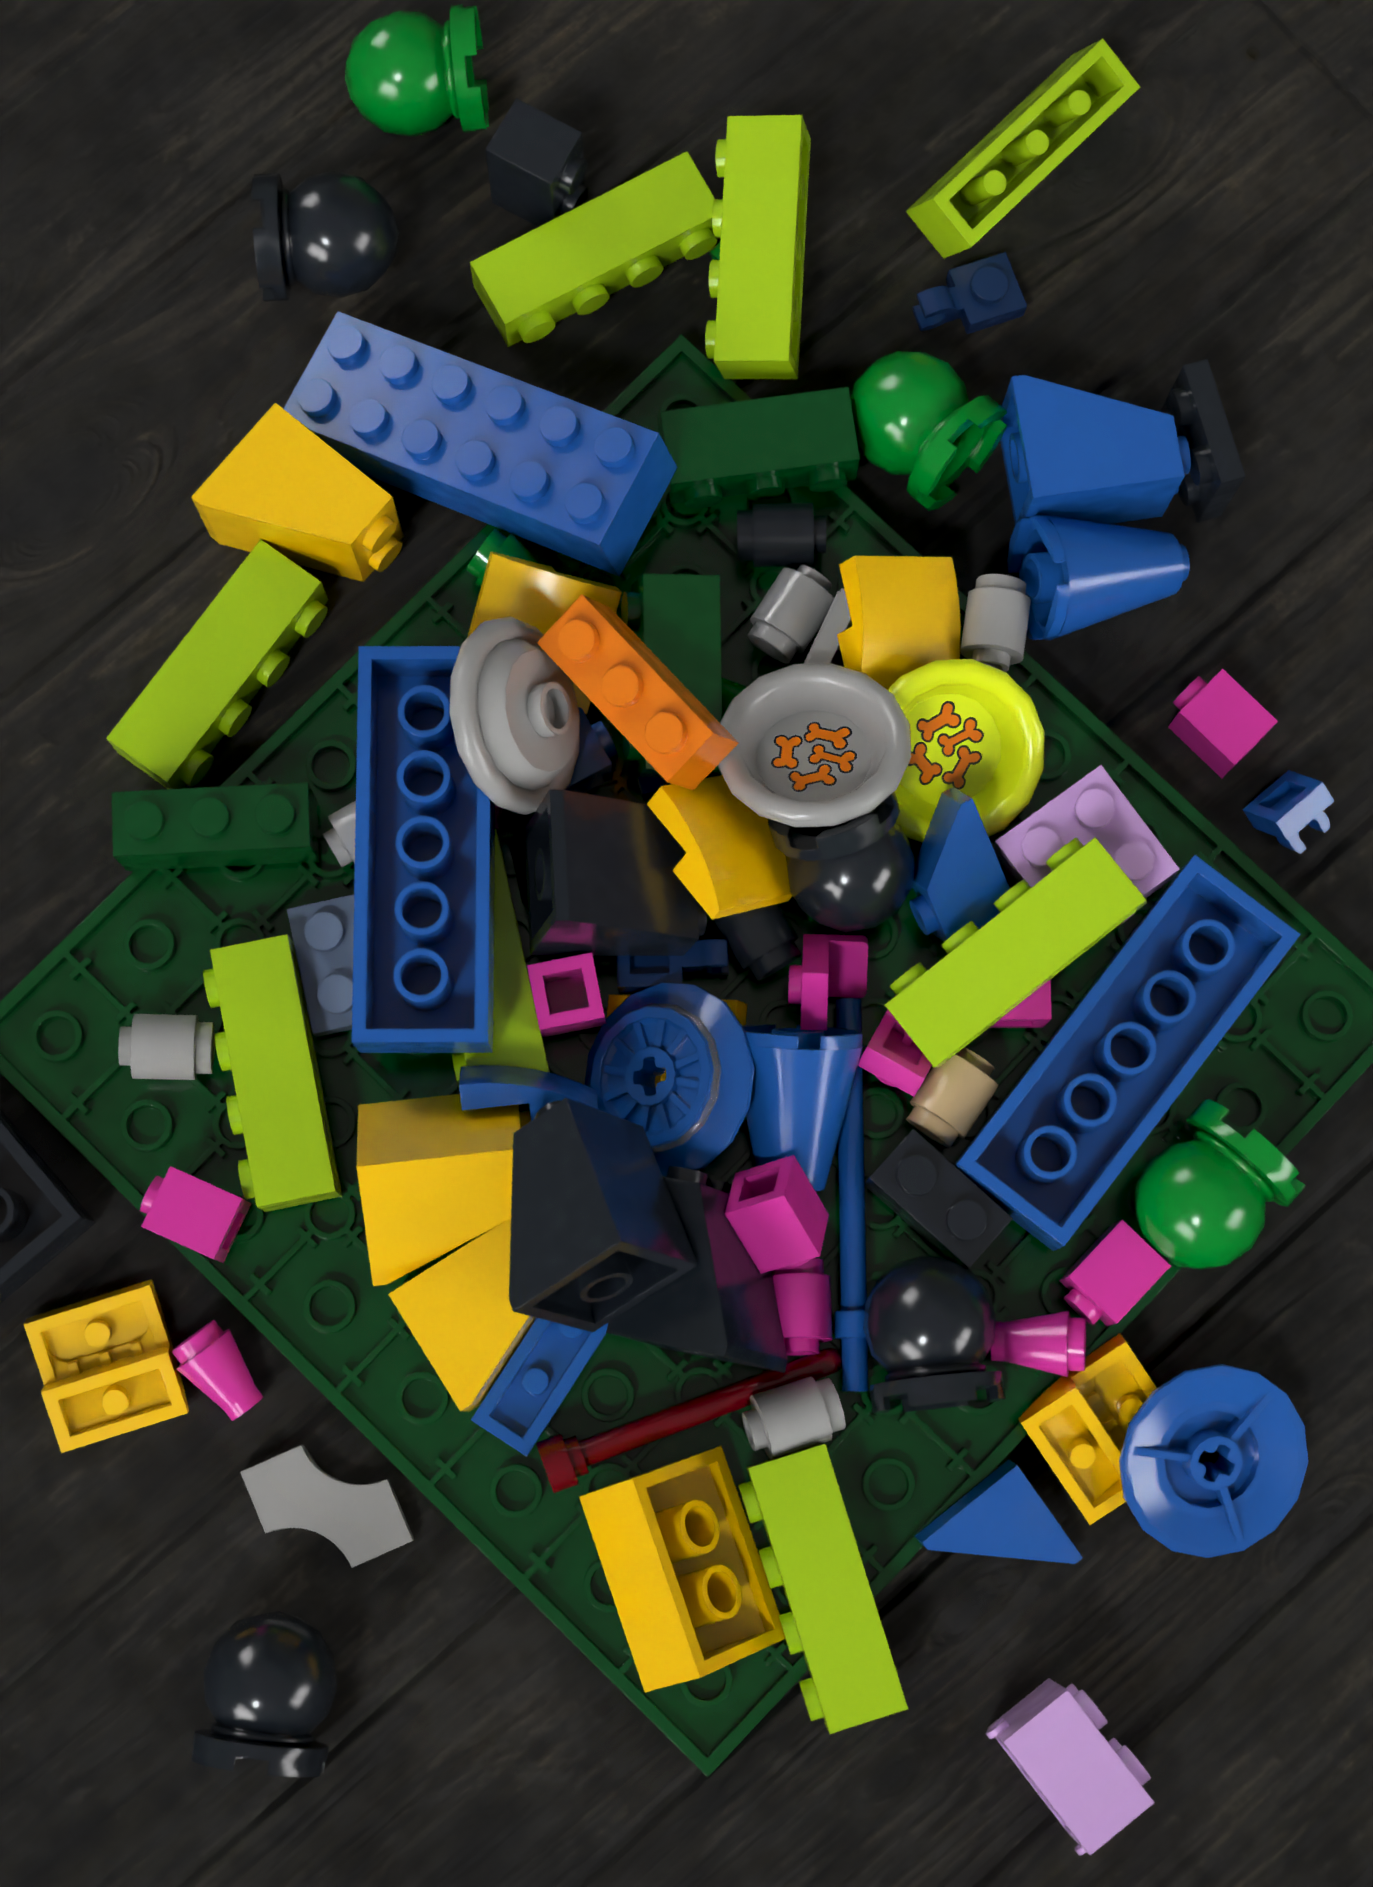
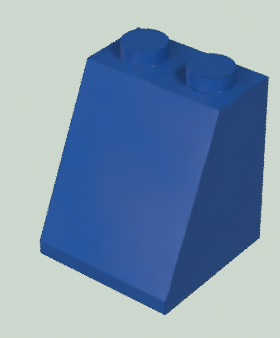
M1027 375L1011 377L1002 407L1008 413L1000 419L1007 425L1000 443L1015 525L1020 519L1030 518V516L1036 514L1106 524L1163 516L1173 496L1178 493L1185 474H1189L1191 467L1188 441L1185 436L1177 437L1173 415Z

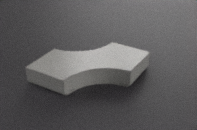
M300 1445L240 1472L265 1533L286 1528H301L316 1532L332 1541L343 1552L351 1568L414 1540L389 1479L369 1484H353L341 1481L323 1471L304 1445Z

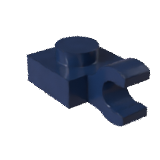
M1006 252L949 270L945 279L948 287L937 286L918 293L919 305L912 308L920 331L930 330L961 318L966 334H970L1022 317L1026 311L1027 304Z
M723 939L697 941L684 956H617V988L619 993L639 992L660 983L683 984V972L704 976L729 975V949L727 948V940Z

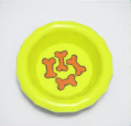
M974 659L934 660L901 675L888 691L895 696L910 724L911 759L897 790H895L900 809L896 823L901 826L907 838L922 843L942 792L954 787L973 798L988 837L1003 831L1030 803L1044 770L1045 732L1032 698L1005 671Z

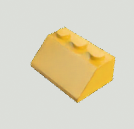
M722 1446L579 1496L644 1692L701 1678L785 1639L778 1616L780 1614L769 1587Z

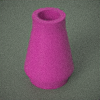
M1064 1311L1006 1322L996 1321L995 1339L991 1347V1361H1005L1068 1377L1069 1371H1085L1086 1318L1070 1317V1312Z
M215 1320L200 1328L171 1351L180 1362L176 1369L222 1408L231 1421L247 1412L264 1397L256 1387L230 1329L223 1332Z

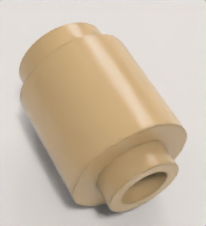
M964 1047L942 1066L931 1069L915 1097L910 1101L914 1108L906 1120L935 1142L950 1148L957 1137H966L997 1090L998 1084L989 1077L995 1068L984 1058Z

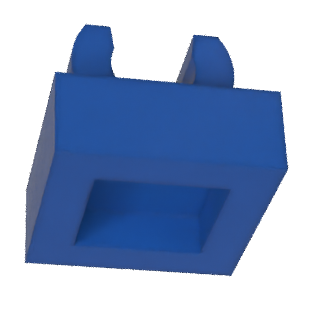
M1288 770L1248 804L1243 811L1255 829L1275 836L1278 842L1285 848L1302 853L1306 850V847L1299 838V831L1307 824L1324 833L1330 829V821L1323 811L1334 802V799L1322 781Z

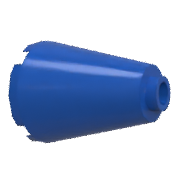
M1043 514L1023 518L1016 523L1010 538L1007 559L1008 573L1019 572V579L1023 580L1027 585L1025 595L1031 599L1027 636L1032 640H1053L1172 596L1180 590L1182 582L1187 579L1190 570L1187 549L1183 544H1179L1177 538L1172 533Z
M776 1024L742 1025L747 1033L755 1068L750 1108L746 1114L755 1166L795 1155L814 1190H824L863 1048V1034L858 1033V1030L828 1026L827 1030H801V1025H797V1028H776Z

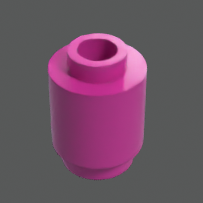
M813 1258L799 1267H782L772 1270L786 1354L788 1356L819 1354V1343L832 1340L831 1277L824 1274V1261L819 1258Z

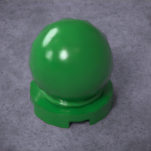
M451 5L450 21H446L444 26L425 13L403 10L395 11L369 23L353 39L345 70V81L349 96L361 116L385 133L416 137L436 131L452 115L456 119L460 118L464 133L487 129L489 127L487 79L475 80L472 57L477 55V50L484 49L477 6Z
M896 351L877 359L854 383L850 397L858 448L871 464L892 475H910L906 490L913 499L928 511L939 509L957 495L948 486L961 475L967 466L976 473L981 470L996 449L1007 427L1000 420L1008 413L1006 409L988 395L978 396L969 402L964 382L948 362L925 352Z
M1203 1099L1186 1118L1188 1127L1194 1133V1140L1170 1144L1150 1159L1135 1187L1136 1221L1151 1247L1161 1257L1178 1267L1200 1270L1228 1265L1249 1251L1265 1226L1266 1202L1273 1201L1281 1206L1288 1207L1305 1188V1184L1295 1178L1299 1174L1298 1170L1273 1144L1255 1129L1246 1138L1241 1136L1223 1122V1119L1229 1114V1110L1210 1099Z

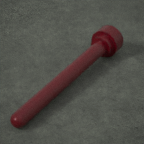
M825 1348L820 1350L819 1354L807 1355L788 1362L785 1373L767 1370L580 1441L577 1440L576 1435L563 1440L561 1434L536 1443L553 1493L578 1485L577 1477L589 1473L587 1466L750 1405L751 1395L810 1376L816 1381L832 1375L841 1369L842 1355L834 1348Z

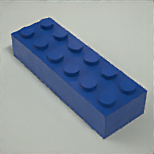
M339 311L336 313L283 408L365 475L619 577L678 468L658 432Z
M359 646L352 1044L360 1053H493L495 804L473 783L457 751L449 714L450 678L461 646Z
M1194 855L1174 877L954 1163V1166L1013 1218V1221L1049 1249L1055 1251L1064 1247L1301 934L1198 856Z

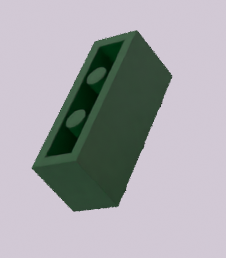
M849 387L660 411V435L678 467L668 484L670 504L685 502V506L689 508H705L720 503L722 497L747 494V497L752 500H766L782 495L787 488L809 486L810 490L815 492H827L842 488L847 484L848 480H855L860 457Z
M643 573L631 585V592L623 593L621 620L701 704L721 722L720 575ZM623 736V754L625 760H633V777H662ZM718 765L706 778L720 772Z
M308 782L112 792L113 857L127 871L319 862L317 799Z

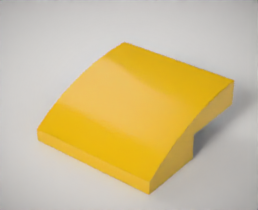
M491 551L467 638L481 623L503 617H513L538 628L544 635L581 595L610 607L616 613L622 592L615 586L556 572L552 566ZM573 682L577 705L587 714L591 700Z
M853 556L839 564L852 621V627L837 634L845 668L867 674L888 690L901 675L934 660L960 659V605L952 557Z
M723 775L705 778L694 790L675 784L660 786L647 803L653 813L686 851L684 857L672 871L712 920L787 902L792 897L789 887L786 855L775 847L768 826V819L759 816L731 793Z
M152 1279L29 1317L23 1324L44 1384L41 1394L61 1453L189 1412L181 1375L176 1369L178 1363L176 1357L171 1352L173 1350L172 1342Z
M1121 1333L1086 1356L1085 1371H1069L1068 1377L1061 1376L1018 1418L1089 1525L1126 1502L1123 1498L1119 1466L1123 1443L1130 1421L1149 1395L1157 1389Z

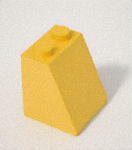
M276 402L191 496L210 537L219 544L251 552L261 539L297 565L362 582L366 580L374 569L378 572L384 571L395 560L402 548L400 540L403 537V532L393 497Z
M460 1094L358 1105L357 1173L373 1286L387 1285L511 1219L513 1133L531 1122L530 1111L519 1112V1104L462 1110Z
M511 1219L488 1230L388 1294L460 1411L469 1412L482 1403L536 1320V1317L513 1312L509 1301Z

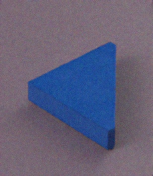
M1007 1460L915 1535L923 1547L933 1551L1076 1564L1083 1558L1018 1465L1011 1460Z

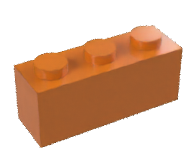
M581 595L537 642L547 655L668 783L694 790L739 744L610 607Z

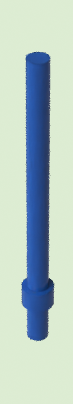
M843 998L836 1000V1027L858 1030V1033H862L861 999ZM858 1066L838 1138L841 1311L834 1312L835 1339H841L842 1392L869 1391L868 1343L863 1330L865 1303L867 1301L863 1068Z

